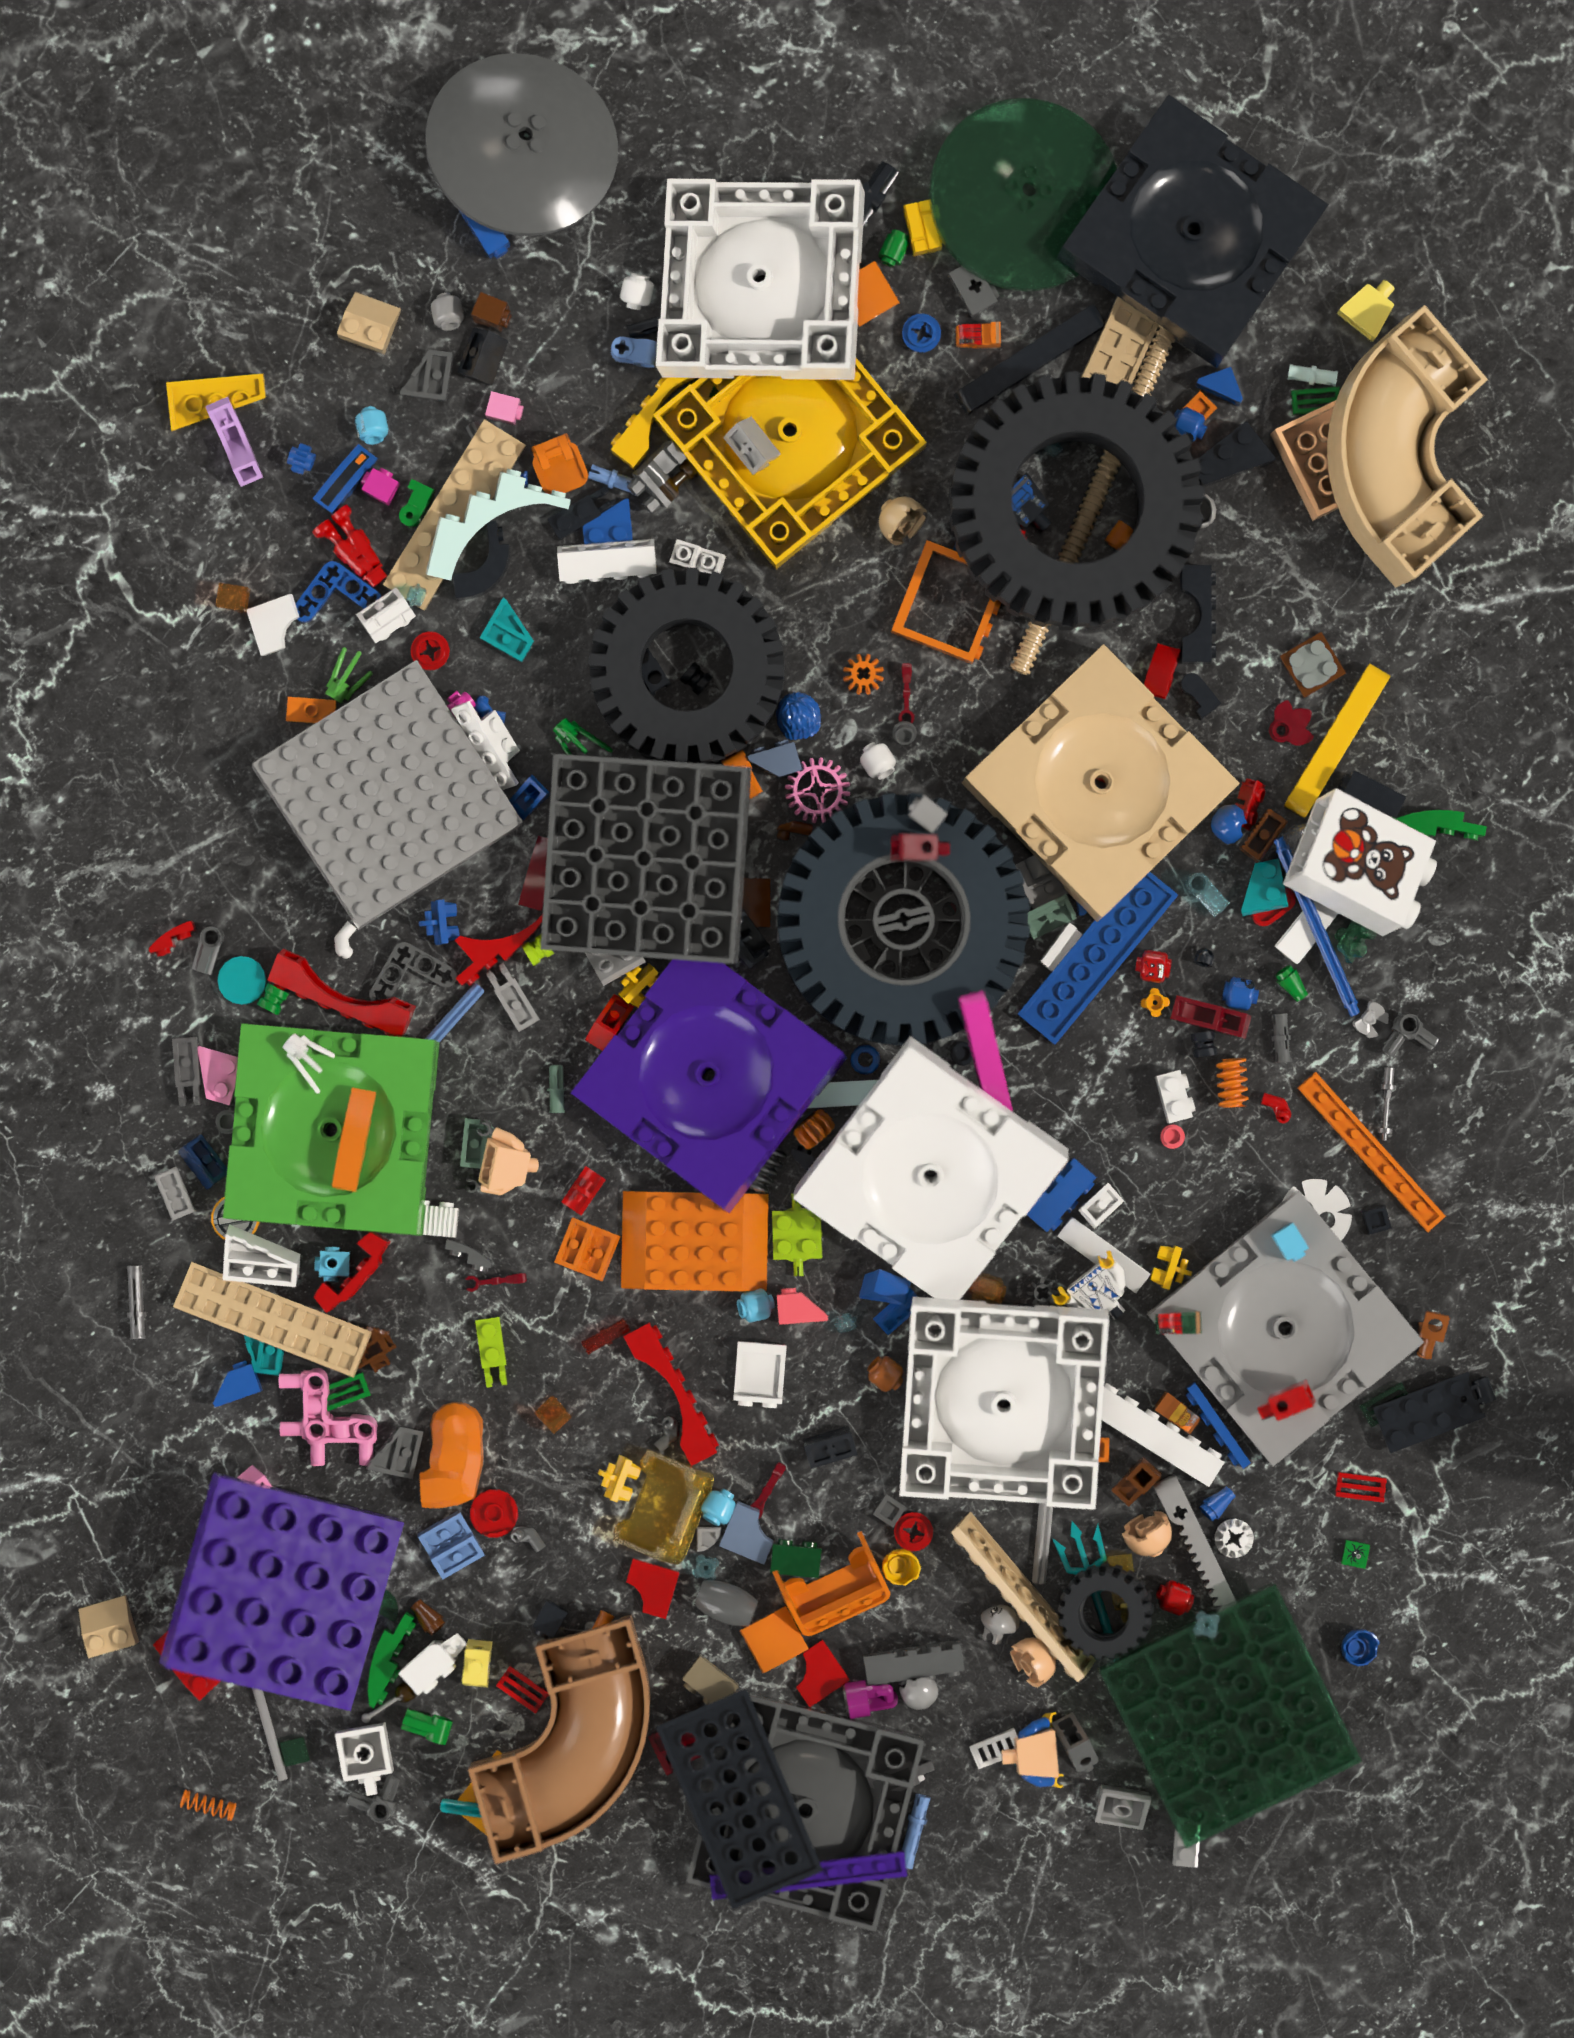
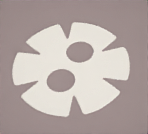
M1309 1179L1302 1181L1304 1197L1312 1204L1319 1215L1323 1212H1330L1334 1215L1335 1224L1330 1229L1341 1241L1347 1234L1352 1220V1215L1338 1213V1211L1350 1207L1347 1196L1338 1186H1334L1325 1195L1326 1180ZM1292 1187L1285 1195L1283 1201L1296 1190H1299L1296 1187Z

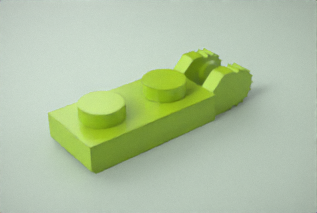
M500 1317L475 1320L487 1388L492 1387L493 1378L490 1367L499 1366L501 1384L507 1385L505 1369L507 1363Z

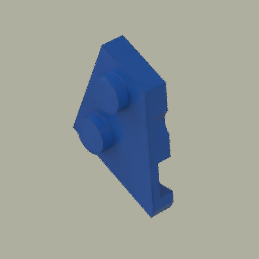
M629 499L622 500L603 512L601 516L583 526L584 544L632 541Z

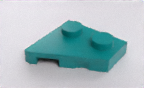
M502 598L480 639L523 662L534 640L508 601Z

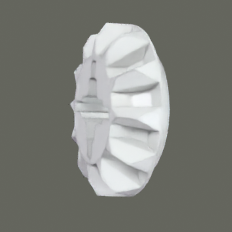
M1229 1519L1218 1526L1215 1532V1544L1223 1555L1237 1558L1246 1555L1252 1548L1253 1532L1244 1521ZM1229 1529L1235 1535L1243 1532L1238 1539L1240 1547L1235 1543L1225 1545L1230 1539Z

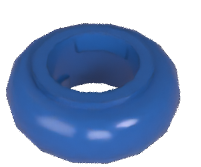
M861 1045L853 1050L850 1062L856 1072L868 1075L877 1070L881 1058L876 1048L871 1045ZM861 1053H869L872 1056L873 1061L869 1067H863L858 1063V1057Z

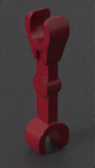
M911 663L902 664L904 710L898 716L899 722L902 721L904 713L910 714L911 723L914 722V714L909 710V683L912 677Z
M526 1273L512 1274L504 1278L493 1277L486 1280H479L474 1275L465 1278V1280L474 1279L476 1281L474 1288H466L470 1292L478 1290L480 1285H498L505 1282L506 1284H519L527 1281Z
M780 1462L775 1466L760 1496L749 1505L760 1510L759 1519L763 1515L768 1496L772 1493L775 1484L786 1469V1466Z

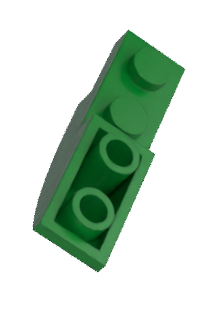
M1453 810L1421 811L1395 819L1432 838L1436 836V830L1440 829V834L1454 836V833L1457 832L1464 834L1463 838L1478 841V837L1485 836L1487 826L1463 822L1465 812Z
M409 1612L404 1614L395 1632L386 1628L377 1644L368 1680L369 1706L372 1708L377 1703L382 1705L388 1694L385 1691L386 1686L389 1682L394 1684L400 1671L397 1670L399 1663L391 1658L392 1656L398 1657L404 1646L400 1643L404 1635L409 1637L416 1625L412 1622L415 1616Z

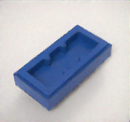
M911 1288L909 1289L905 1305L890 1303L873 1318L887 1335L891 1334L911 1316L913 1297H918Z

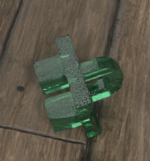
M1352 920L1347 929L1339 928L1334 936L1339 941L1336 948L1345 956V962L1352 964L1356 957L1364 958L1367 952L1365 940L1375 939L1377 933Z

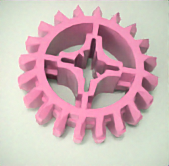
M810 758L809 767L806 766L804 761L800 762L803 770L795 772L797 774L796 778L788 775L787 779L792 781L793 785L787 784L785 789L792 790V793L786 794L785 797L786 799L794 798L789 807L793 808L796 805L799 807L794 813L796 816L803 811L805 812L803 815L804 821L808 819V815H813L812 823H816L817 816H821L822 823H825L826 814H829V817L834 815L833 810L837 812L842 810L838 806L839 803L847 806L848 802L842 799V796L848 797L850 792L843 791V788L849 787L850 783L841 782L847 775L842 773L838 776L837 772L840 771L841 767L838 765L832 770L833 761L829 760L827 766H823V758H819V765H814V759ZM818 771L828 773L834 778L836 783H822L819 779ZM810 772L811 785L808 788L797 791L802 777ZM815 778L819 787L825 789L824 793L821 792V803H819L816 793L810 792L811 788L814 789ZM838 790L835 802L825 809L824 796L827 793ZM799 798H813L816 801L818 810L807 808Z

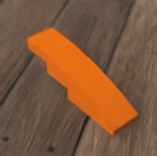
M352 1088L332 1188L352 1192L357 1190L367 1148L366 1143L371 1126L376 1092Z

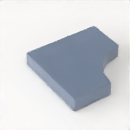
M737 1501L719 1546L765 1564L774 1541L767 1537L760 1528V1510Z

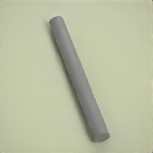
M252 1688L278 1781L286 1780L288 1777L263 1690Z

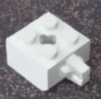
M458 1633L444 1642L443 1640H433L401 1669L399 1675L417 1695L421 1692L427 1694L437 1685L438 1681L436 1679L440 1675L445 1678L457 1666L455 1664L458 1658L457 1655L467 1643Z
M386 1722L337 1731L335 1737L344 1782L358 1779L359 1784H365L367 1796L377 1794L376 1781L381 1780L380 1775L390 1774L394 1771ZM362 1747H367L366 1750H370L367 1758L363 1757L364 1754H359Z

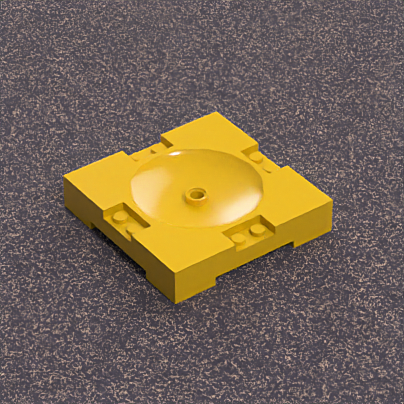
M857 358L855 380L782 379L781 376L699 378L653 414L654 421L687 457L686 460L697 470L698 475L703 478L775 569L828 528L832 522L864 496L871 493L923 451L927 444ZM713 386H715L719 393L710 398L709 394ZM751 416L781 453L778 458L769 462L768 467L754 475L751 474L723 438L736 423ZM786 426H794L797 430L796 434L792 437L786 436L783 433V429Z

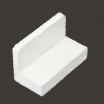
M1067 923L1039 960V963L1052 972L1083 934L1071 923Z

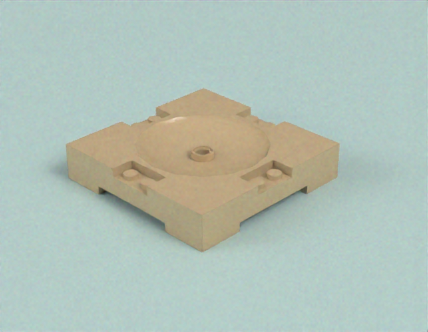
M1104 644L962 781V784L1031 851L1096 922L1103 918L1240 784L1189 731L1186 732L1154 699V695ZM1096 778H1102L1105 781V789L1096 787L1094 782Z

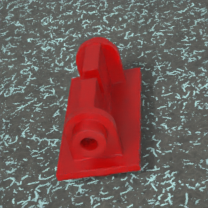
M1246 778L1245 782H1242L1237 797L1245 801L1244 805L1235 803V805L1241 808L1245 814L1247 823L1243 824L1242 827L1250 831L1251 826L1257 821L1259 803L1265 797V785L1258 780L1255 782Z

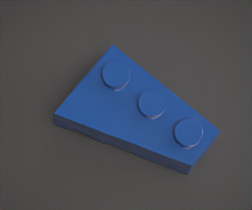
M1071 1158L1026 1215L1045 1232H1048L1050 1229L1055 1231L1063 1221L1060 1217L1066 1211L1070 1213L1079 1203L1077 1198L1082 1193L1086 1195L1095 1185L1093 1181L1096 1177L1075 1158Z

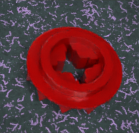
M436 632L420 634L415 638L411 646L413 661L417 660L424 670H437L445 665L450 655L448 642L442 635ZM427 641L432 648H441L434 652V661H432L429 655H420L427 650Z
M907 1513L901 1516L895 1525V1539L903 1549L909 1551L922 1550L932 1540V1524L926 1516L920 1513ZM916 1521L917 1530L924 1533V1535H915L912 1542H910V1533L903 1530V1528H912Z

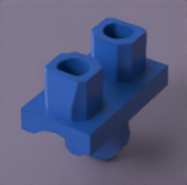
M444 900L431 902L432 911L424 912L425 921L418 922L419 927H426L427 936L434 935L435 945L449 943L448 941L458 938V926H447L446 917L457 916L456 903L445 902Z

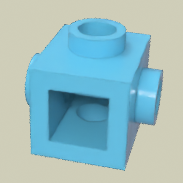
M325 1247V1251H320V1257H315L314 1271H319V1277H324V1282H338L339 1278H348L350 1252H340L339 1247ZM333 1261L336 1267L330 1268L327 1263Z

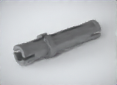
M127 1266L129 1313H127V1318L130 1317V1339H145L144 1317H146V1312H144L142 1266Z

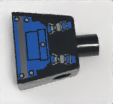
M1026 472L1013 485L1012 505L1019 528L1025 530L1032 523L1042 533L1052 523L1043 514L1048 508L1049 503Z

